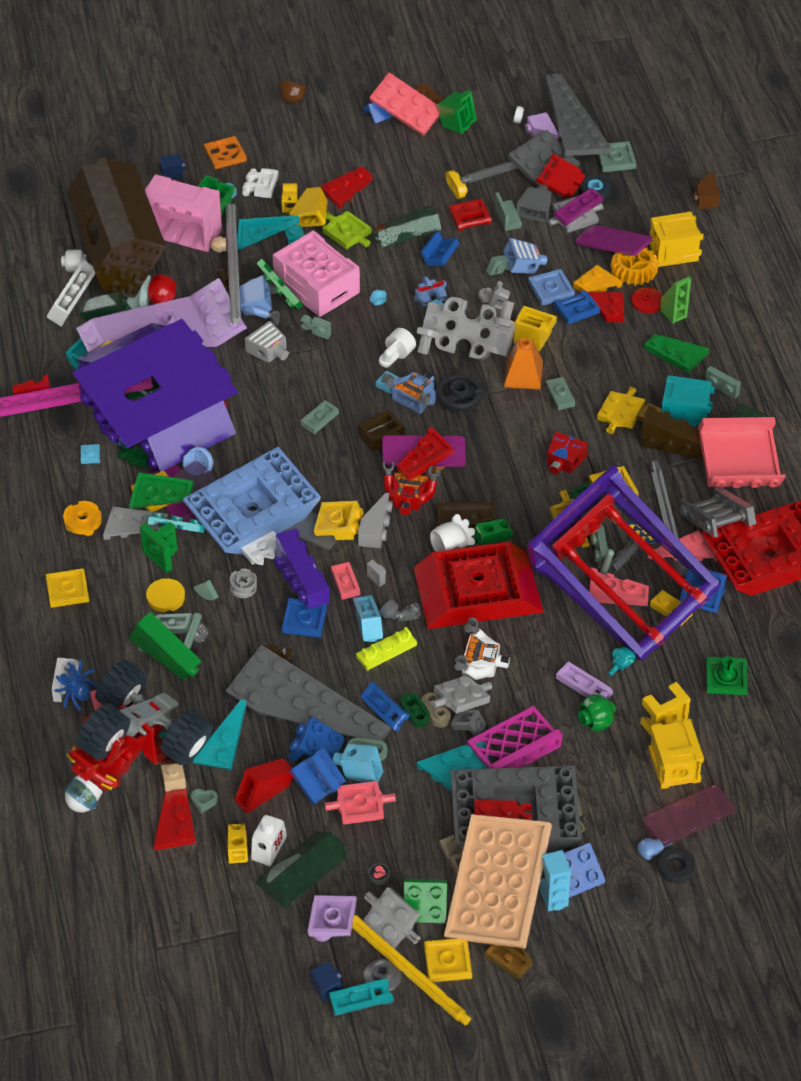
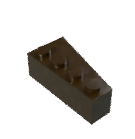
M648 405L643 419L641 446L703 460L698 431L699 425L694 427L687 420L681 418L679 421L670 417L669 413L665 411L663 413L654 410L655 407Z

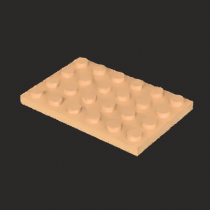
M471 814L444 937L447 939H461L470 942L526 948L543 869L542 855L546 854L552 827L549 822Z

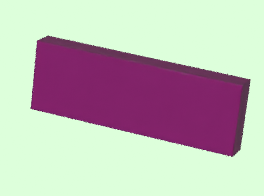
M590 188L554 212V217L567 226L603 202V197L593 188Z

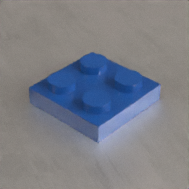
M289 598L282 633L321 638L328 608L327 604L307 609L299 599Z

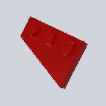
M431 426L427 435L418 441V445L413 450H410L397 465L398 471L408 481H411L427 471L430 466H435L454 454V448Z
M186 788L165 792L154 850L195 844L196 840Z

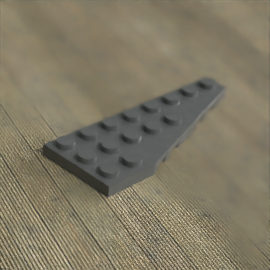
M263 645L257 649L226 690V693L238 702L241 699L246 700V707L258 715L275 717L277 720H286L297 725L314 717L342 736L383 741L391 731L390 726Z

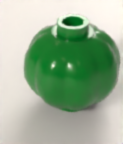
M600 694L587 696L580 704L578 719L583 726L593 723V726L587 727L591 731H603L614 721L615 704Z

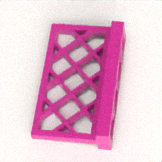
M532 706L467 741V745L487 769L522 768L561 747L563 734L559 729L554 730L540 712ZM533 714L537 722L525 721V717ZM512 724L521 725L520 731L509 730L508 728ZM523 726L535 728L534 734L522 732ZM537 729L547 730L549 734L545 736L537 735ZM495 733L504 734V739H493L492 735ZM507 735L519 737L518 742L506 741ZM521 737L533 739L532 743L528 745L520 743ZM478 742L488 743L487 749L478 748L475 744ZM490 744L502 745L501 752L489 750ZM505 746L516 748V751L513 753L503 752ZM488 755L497 756L499 760L491 764L487 757Z

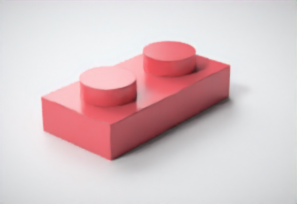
M350 562L331 566V573L341 599L360 596V589Z

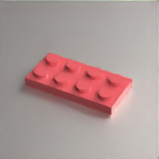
M388 73L370 96V101L422 136L428 132L440 116L437 104L391 73Z

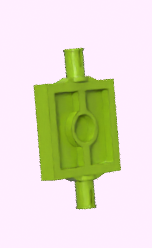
M349 211L337 217L330 214V212L326 213V219L330 222L323 227L325 235L346 250L359 242L365 247L370 245V241L365 237L372 233V228Z

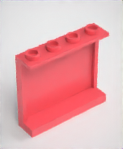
M775 417L703 418L701 420L698 431L708 487L741 488L743 486H751L752 488H757L760 486L777 487L782 484L785 474L781 475L772 430L776 424Z

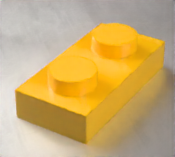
M662 590L650 601V607L667 617L681 602ZM693 613L680 626H682L693 615Z

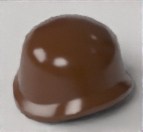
M281 81L278 84L281 98L286 103H299L303 100L307 87L290 81Z

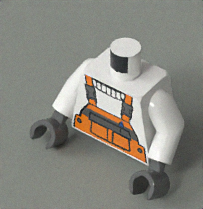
M470 618L467 620L464 630L468 633L473 632V635L470 634L464 656L459 655L455 659L457 663L454 665V668L457 671L462 669V676L468 675L475 680L493 677L497 667L508 669L510 657L500 655V644L493 641L480 628L477 629L478 621L475 618Z

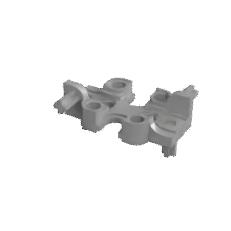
M451 297L446 300L444 305L429 302L422 328L418 327L417 333L421 335L418 353L428 355L431 340L435 339V344L439 349L454 354L457 343L462 339H467L471 343L469 358L485 360L489 357L490 353L508 357L516 323L510 320L514 303L504 301L500 317L499 312L494 307L483 304L480 315L472 320L468 319L465 314L468 301ZM453 303H458V305H459L458 309H457L456 311L452 312V311H451V306H452V304H453ZM488 311L493 312V317L490 320L485 318V314ZM450 320H454L456 323V327L453 330H448L446 327L447 322ZM485 328L490 330V336L486 339L481 337V331ZM449 338V345L443 347V339ZM479 346L484 347V352L481 355L476 353V349Z

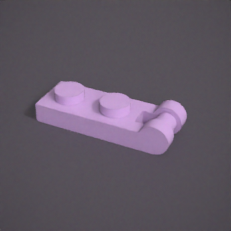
M569 661L556 674V679L585 697L598 694L595 692L596 690L605 698H609L613 694L609 686Z

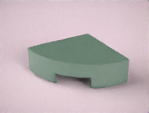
M210 580L193 587L197 594L206 600L218 598Z

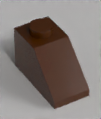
M710 172L696 185V192H693V201L697 202L698 209L719 208L720 193L714 172Z

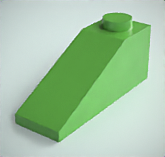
M690 277L674 283L661 298L660 311L672 323L687 317L691 285Z

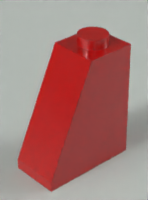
M282 758L246 769L234 801L246 813L251 812L290 786L293 776L289 770L292 767Z

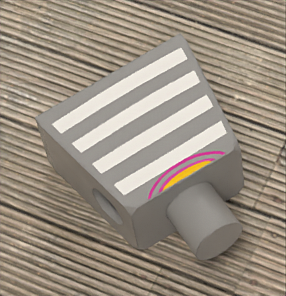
M270 321L245 338V351L266 362H271L276 357L285 360L289 355V352L286 350V337Z

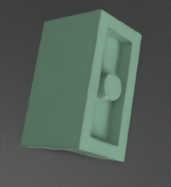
M499 192L495 193V209L504 230L522 228V222L512 200L502 201Z

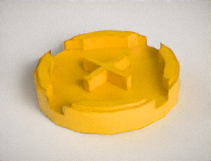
M160 579L148 587L146 599L149 606L155 611H174L184 603L185 590L182 584L176 580Z

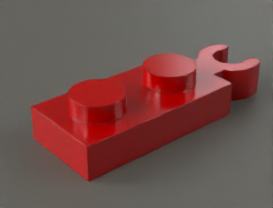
M475 800L474 812L475 815L531 820L532 814H527L524 811H531L532 804L524 803L521 806H517V801Z

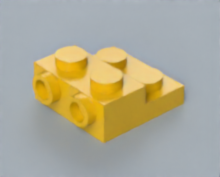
M357 501L322 502L314 527L315 535H334L335 540H354L355 534L359 532L358 522L364 516L363 509L360 508Z

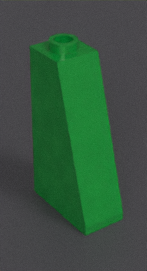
M151 611L137 623L129 637L132 643L183 681L188 676L192 678L200 670L198 666L201 660Z

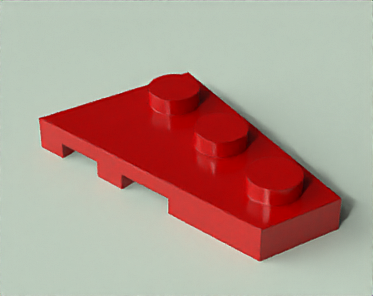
M361 166L321 185L320 188L324 195L340 210L346 201H350L357 191H361L372 181V175Z

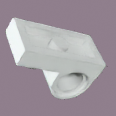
M57 658L52 685L54 702H62L63 694L67 692V690L55 692V689L66 687L56 679V676L58 675L61 678L60 674L66 673L69 677L68 672L65 671V669L70 668L67 662H71L76 671H78L79 663L75 659Z

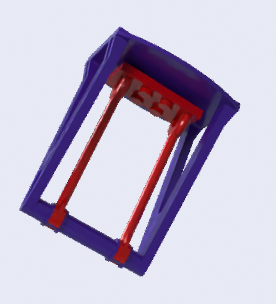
M614 465L605 471L528 543L531 567L536 572L551 579L624 647L631 649L635 653V657L640 661H643L654 649H658L664 641H667V637L697 609H701V606L710 600L709 597L721 587L718 580L626 484L619 469ZM615 506L703 583L693 588L622 519ZM606 518L626 532L687 592V598L657 626L650 627L574 550L576 546L580 547L585 543L586 537L590 533H596L601 527L600 524ZM566 557L571 563L577 565L645 632L644 638L639 643L626 632L561 562L563 558Z

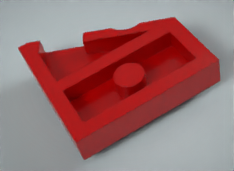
M589 292V295L599 306L600 313L606 322H624L623 292Z
M48 375L42 376L43 381L37 383L34 380H30L13 386V394L18 395L50 389Z

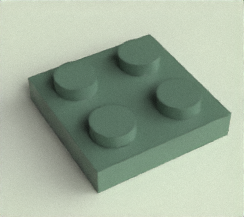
M629 141L608 143L611 147L610 154H597L602 172L636 169V161Z

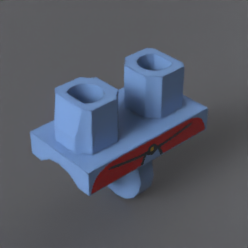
M425 276L422 278V283L418 284V289L415 290L416 294L413 298L415 302L419 301L422 307L428 306V303L432 301L430 298L432 296H435L439 301H444L447 298L445 290L447 284L445 280L436 283L435 279L429 280Z

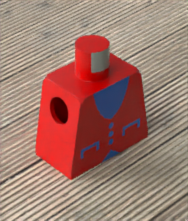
M556 431L547 453V465L550 466L549 471L554 475H558L561 470L572 473L587 457L588 443Z

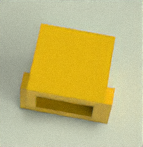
M523 306L515 321L514 343L518 339L527 338L533 340L537 350L541 351L557 322V316Z

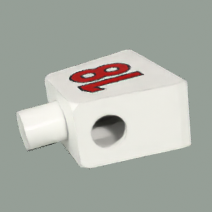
M268 815L263 816L252 837L251 860L268 866L272 865L287 837L284 821Z

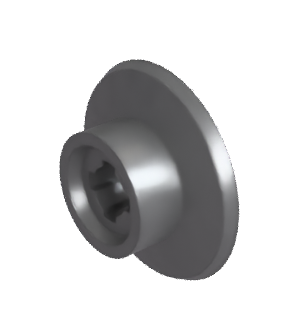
M377 959L366 966L363 972V980L365 983L388 979L390 984L388 989L392 991L400 984L402 972L388 959Z

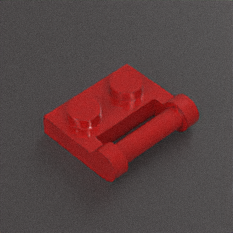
M482 199L449 206V212L458 232L473 226L492 224L491 216ZM483 216L482 218L462 222V220Z

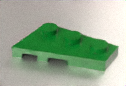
M654 334L644 344L645 350L686 373H689L709 354V348Z

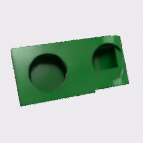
M505 519L479 523L475 526L474 539L478 546L498 541H507L513 536V531Z

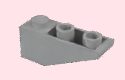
M385 493L361 519L358 532L359 546L381 548L382 542L386 541L387 530H385V526L389 527L390 515H388V512H392V501H389V493Z

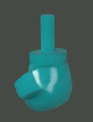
M626 647L616 648L612 653V664L614 667L608 672V675L611 677L617 670L623 671L635 660V653Z

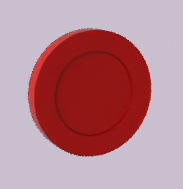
M641 288L632 294L631 304L639 312L654 313L660 310L661 298L663 296L655 289Z

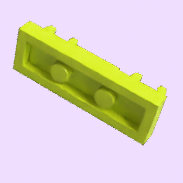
M405 627L404 630L397 631L394 635L371 644L366 649H362V651L356 653V658L368 671L417 646V641L409 629Z

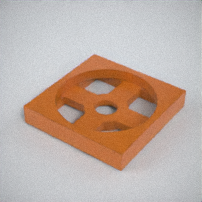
M236 136L204 144V150L214 169L247 161V157ZM233 144L236 147L233 149H226L225 146ZM212 149H219L218 153L211 154Z

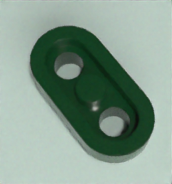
M404 694L401 697V708L410 714L409 721L417 728L426 727L430 723L429 710L417 694Z

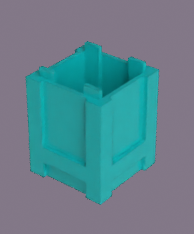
M668 375L662 402V413L665 411L670 414V417L679 421L681 418L687 420L694 427L699 425L703 418H707V414L711 412L713 402H709L710 393L714 394L715 387H711L712 381Z

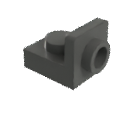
M466 710L455 714L450 725L453 730L471 731L475 737L482 733L486 723L478 710Z

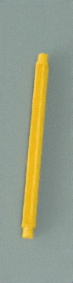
M354 915L352 928L365 938L399 970L405 973L409 979L435 1002L440 1004L455 1020L460 1021L464 1025L470 1022L471 1017L466 1014L463 1008L449 998L363 920Z

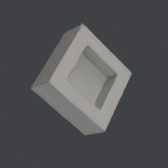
M374 560L368 562L367 576L379 587L385 584L386 571L384 567L380 564L378 565Z

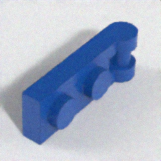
M371 681L360 696L370 708L397 732L401 729L403 721H407L410 717V714L402 709L375 682ZM396 713L398 716L394 720L392 717Z

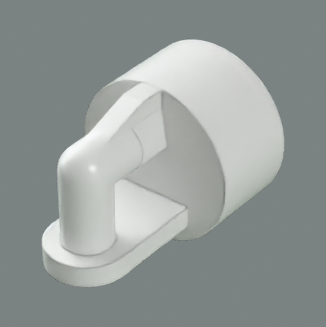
M396 328L385 340L387 349L380 356L379 364L382 367H390L398 358H406L416 347L414 336L404 328Z

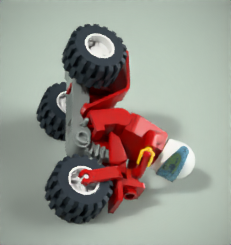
M128 659L118 662L106 673L98 685L95 698L102 706L83 720V726L79 731L76 741L79 748L77 749L73 746L69 754H66L72 763H75L72 771L77 774L64 788L67 806L75 812L94 810L103 793L102 790H112L120 786V778L130 769L132 762L139 755L140 751H143V756L155 765L170 758L179 765L189 763L201 752L208 742L213 729L212 724L193 710L185 712L176 721L170 720L168 714L172 709L177 708L178 702L166 693H161L145 701L141 692L145 687L147 674ZM165 726L167 732L162 739L158 735Z

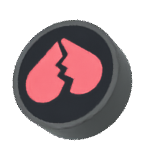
M378 863L370 867L369 880L371 883L383 885L388 882L390 871L386 865Z

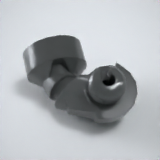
M393 599L388 601L379 611L385 619H397L398 622H410L421 616L420 606L417 603L407 605L399 611V605Z

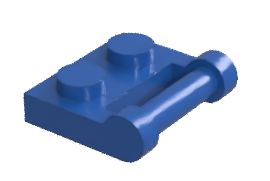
M586 290L570 298L553 302L555 311L561 314L567 324L577 322L600 312L599 306Z

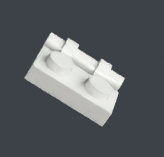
M252 168L246 176L247 182L243 185V195L249 196L250 192L254 191V196L271 198L279 176L278 170L262 168L261 172L258 173L256 169Z

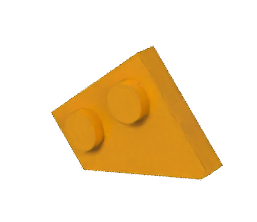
M598 265L573 282V288L579 292L586 290L588 294L589 292L607 291L608 287L612 286L622 287L620 279Z

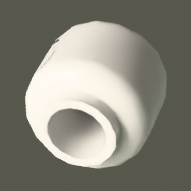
M67 250L65 256L61 257L62 267H65L67 272H75L82 260L87 262V254H84L82 250Z

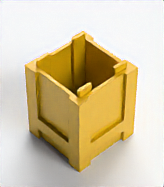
M692 212L651 218L650 236L652 241L649 245L653 254L657 257L658 267L699 261V256L702 253L699 246L700 240H703V234L698 230L695 223L696 216H693Z
M691 719L677 720L676 723L662 725V723L653 724L650 728L652 737L648 751L661 789L686 783L701 782L700 770L701 763L704 762V756Z

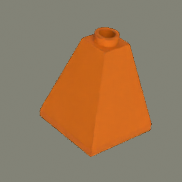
M527 338L517 340L507 358L504 387L541 390L543 360L533 340Z

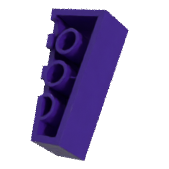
M295 528L276 534V557L274 558V564L282 572L283 578L288 580L292 591L297 593L300 602L304 603L307 609L328 604L329 586L320 570H316L315 560L312 555L308 556L304 540H299L300 533L298 529Z

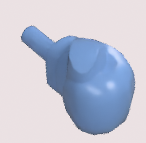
M644 838L639 842L637 849L644 859L650 860L653 856L661 854L664 851V847L672 845L673 842L672 840L661 842L659 839Z

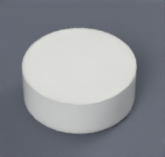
M517 107L514 123H521L524 112L523 107Z

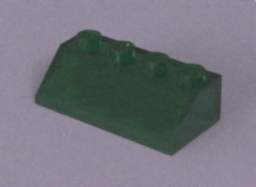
M315 832L259 878L256 884L286 909L346 859L345 844L331 832Z

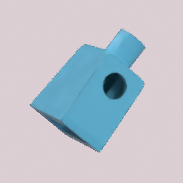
M349 744L343 753L336 752L333 756L334 764L342 766L344 775L348 779L360 783L379 782L383 774L378 749L375 746Z

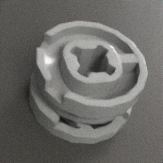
M241 568L240 571L235 570L230 576L231 593L238 598H248L255 594L257 590V576L255 573L246 568Z

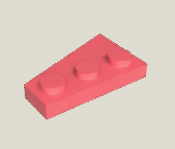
M591 567L628 605L648 606L649 586L629 579L621 580L615 578L610 573L605 575L599 573L598 569ZM590 579V593L599 603L615 604Z

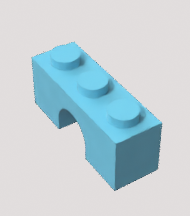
M563 850L542 855V870L545 878L541 879L540 892L548 911L561 910L567 907L569 902L571 870Z

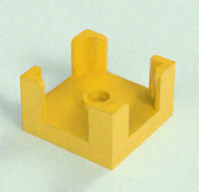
M677 682L669 685V689L676 698L662 705L652 695H648L642 700V705L651 715V720L643 716L640 719V723L651 737L650 728L653 724L662 723V725L676 723L677 720L688 719L690 698Z

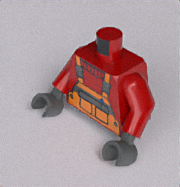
M385 461L383 463V470L386 472V475H384V491L389 493V499L394 501L395 508H400L401 514L409 515L411 510H420L423 504H426L434 497L437 485L436 478L441 475L439 467L436 474H432L433 466L429 467L430 480L429 476L419 475L408 481L401 473L394 472L391 475V472L394 470L393 461L390 469L385 467Z

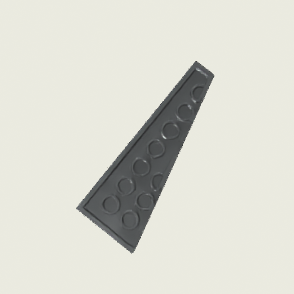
M558 73L546 75L545 83L547 91L550 93L549 99L552 101L551 107L554 109V119L556 127L559 129V138L562 141L561 147L564 149V156L610 154V145L563 76Z

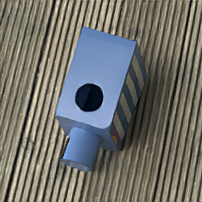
M509 238L503 251L504 255L509 259L507 263L511 273L534 274L539 265L545 266L547 263V256L540 255L537 246L532 243Z

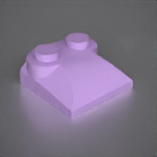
M314 895L308 928L309 936H313L317 941H326L333 936L351 935L357 898L354 896Z

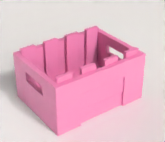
M155 174L145 192L164 241L209 252L212 240L218 237L222 230L219 191L181 183Z
M314 230L273 254L274 272L300 302L319 318L360 293L359 266L337 252ZM343 292H345V294H343L342 296L338 297L337 299H335V300H333V301L331 302L332 299H334L335 297H337V296H339L340 294H342Z

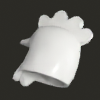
M456 514L453 516L452 522L441 524L432 530L430 540L435 552L474 545L475 540L471 536L474 535L475 530L474 528H468L469 521L467 519L461 520L460 515Z

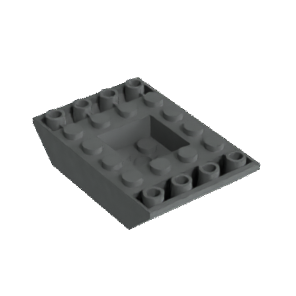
M575 766L451 770L456 846L464 849L471 814L475 815V800L517 801V806H521L524 803L532 804L531 811H524L527 814H532L531 820L549 822L552 825L546 852L560 851L582 840Z

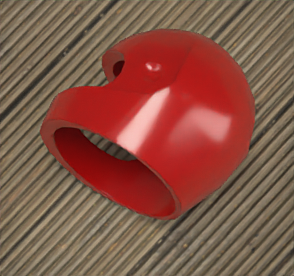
M165 275L153 276L148 286V299L150 302L158 304L173 300L176 295V282Z

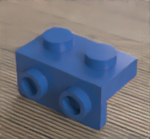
M435 231L421 250V254L427 266H442L447 263V260L460 243L457 238L443 239L440 232Z

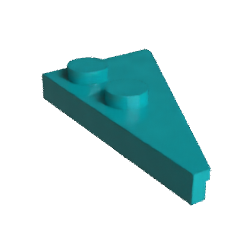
M299 215L239 219L238 250L299 224Z
M241 699L208 740L201 752L193 759L194 764L232 771L247 705L246 700Z

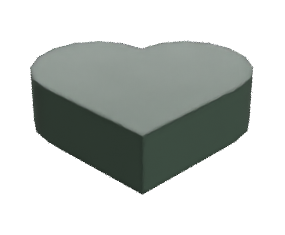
M195 789L191 792V802L202 814L217 804V793L213 790Z

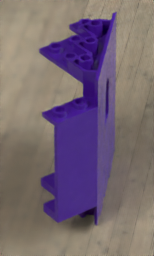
M183 318L167 326L150 323L77 359L79 369L72 372L79 382L80 399L84 405L93 408L94 419L100 424L99 427L103 435L108 436L112 443L120 446L124 444L126 448L141 442V447L149 458L147 462L150 468L159 472L183 461V457L188 454L190 449L197 446L207 449L236 434L223 400L239 392L231 383L232 377L224 367L221 368L215 362L218 360L210 348L207 349L202 345L204 340L196 330L192 331ZM150 377H153L161 387V389L136 401L128 400L124 395L126 389Z

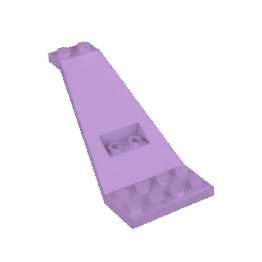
M218 278L189 297L93 318L79 326L77 330L88 353L99 349L107 340L115 341L150 323L167 326L183 318L192 331L196 330L204 340L202 345L205 347H217L247 329L242 318L238 325L231 323L230 296Z

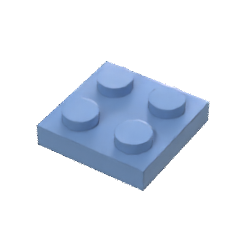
M561 269L528 278V283L541 306L551 304L556 300L561 301L575 296L573 288Z

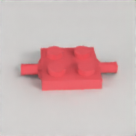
M378 781L342 785L337 790V801L325 802L326 811L338 809L343 825L384 819V803L396 802L395 793L382 795V792L379 790Z

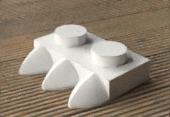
M274 531L241 548L242 554L252 565H263L264 558H275L276 533Z

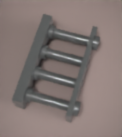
M720 486L713 488V498L691 504L683 498L679 499L680 515L713 537H718L717 527L738 520L748 526L756 524L754 507Z

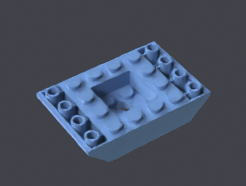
M276 447L183 498V501L225 553L242 554L241 548L272 531L276 534L281 533L283 530L304 520L319 502L321 496L282 450ZM254 506L257 510L250 511L248 508Z

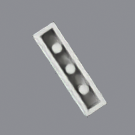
M82 260L46 316L48 319L60 326L63 325L95 275L92 265Z

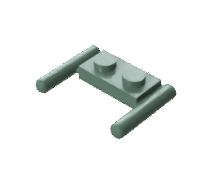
M601 523L599 530L591 534V544L595 547L593 556L594 561H597L598 569H600L599 573L607 575L614 550L607 548L604 526Z
M201 614L156 615L173 634H187L184 644L189 649L191 648L202 617Z

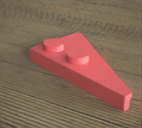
M698 530L679 538L699 561H702L703 558H713L714 562L718 561ZM662 546L654 549L663 559L664 557H673Z

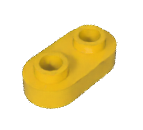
M454 170L446 172L447 184L457 199L464 198L467 193V187L465 183L461 182L459 174Z

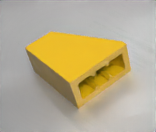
M320 187L306 188L289 214L290 216L299 215L300 223L295 226L311 227L325 225L327 199Z

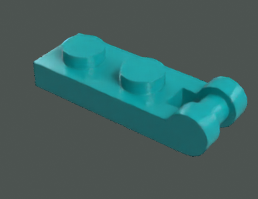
M381 979L330 992L329 997L335 1016L393 1002V995L388 989L390 987L388 979ZM380 990L381 995L376 996L374 991Z

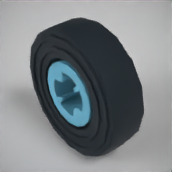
M589 175L580 184V192L583 194L590 188H593L604 200L610 194L611 185L609 180L601 175Z

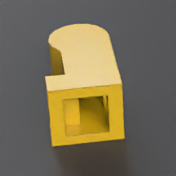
M283 183L282 213H290L294 207L288 208L285 205L289 203L296 205L298 202L297 183Z
M245 823L228 824L229 863L248 862Z

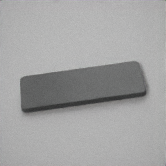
M310 512L304 520L282 531L285 532L297 528L300 533L299 539L325 550H330L337 541L334 535H315L314 527L318 514Z

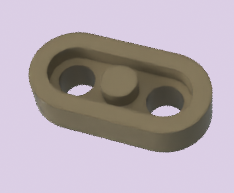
M434 692L426 693L423 695L422 701L430 712V722L435 727H446L451 720L449 709L444 705L434 709L430 700H435L439 697Z

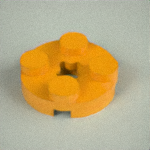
M79 501L74 506L71 504L65 509L63 514L66 530L75 534L90 536L102 522L101 511L95 503L90 501Z

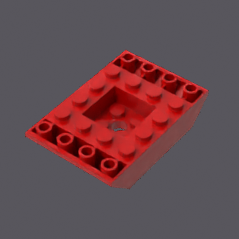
M801 500L756 514V524L748 526L738 520L717 527L718 537H713L705 531L701 532L704 540L736 590L753 596L801 580ZM765 553H771V554H773L774 556L769 557V556L764 555V554H765Z
M510 542L432 552L413 567L428 629L467 624V620L470 618H475L478 622L543 613L528 553ZM481 577L482 580L476 581L473 578Z

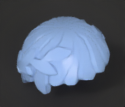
M197 446L190 449L188 454L183 457L185 471L194 477L206 475L213 467L212 455L203 447Z

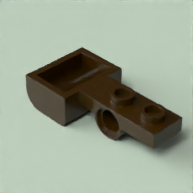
M387 410L358 424V433L362 441L373 452L382 447L384 436H404V426L390 410Z

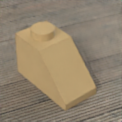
M172 759L161 762L160 766L165 792L185 789L186 782L183 765H179Z

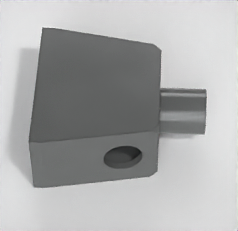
M539 185L538 188L528 187L517 202L519 217L548 223L552 192L548 191V188L544 185Z

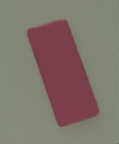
M713 785L644 817L643 823L653 836L659 839L663 846H666L734 814L736 806L719 786Z

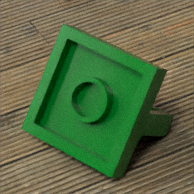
M169 522L157 531H154L144 523L139 527L142 552L167 574L172 570L171 556L178 551L175 525Z

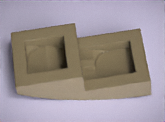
M454 834L439 840L438 844L450 867L458 876L463 849L455 845Z

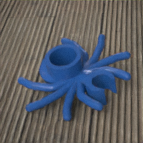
M79 660L78 671H76L71 662H67L70 668L65 669V671L68 672L69 677L66 673L60 674L61 678L58 675L56 676V679L66 687L55 689V692L68 690L63 707L66 708L70 695L75 707L81 711L82 708L77 704L75 698L81 701L87 700L90 697L91 691L89 684L96 690L98 686L93 681L83 678L90 673H94L95 669L88 670L80 675L82 660Z

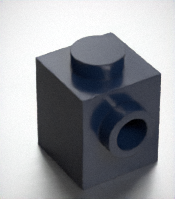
M179 154L159 157L160 172L163 177L171 178V180L183 178L185 163L184 160L180 159Z
M330 962L324 965L320 964L310 970L311 983L322 1002L330 999V992L342 990L341 975L337 968L334 969Z

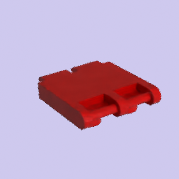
M552 154L550 156L551 160L543 167V172L536 178V181L564 198L566 196L572 198L584 180L585 175L581 173L582 170Z

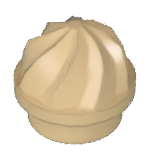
M221 236L214 238L211 242V248L219 253L227 251L226 238H221Z

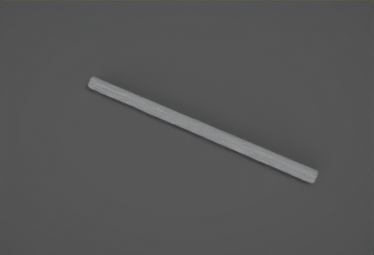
M228 203L226 205L230 316L231 323L238 325L241 320L236 209L234 204Z

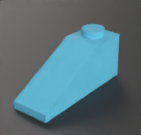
M373 596L353 598L363 641L375 642L378 639H382L381 616Z

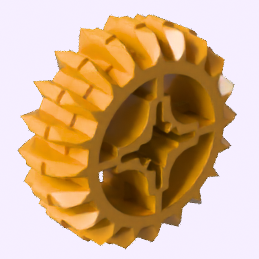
M648 247L635 256L615 252L611 261V270L613 275L620 279L622 283L627 282L628 285L631 283L635 286L636 284L643 285L644 282L649 283L656 276L658 260L653 251H648Z

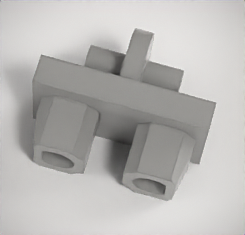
M500 281L497 282L493 292L491 288H483L478 294L481 302H488L487 304L494 307L499 314L501 313L503 302L508 300L510 291L502 288L503 283Z

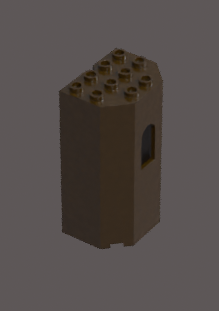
M104 157L99 159L98 163L93 165L87 164L81 167L67 191V195L95 274L103 291L135 298L148 277L145 271L154 267L166 244L136 165Z

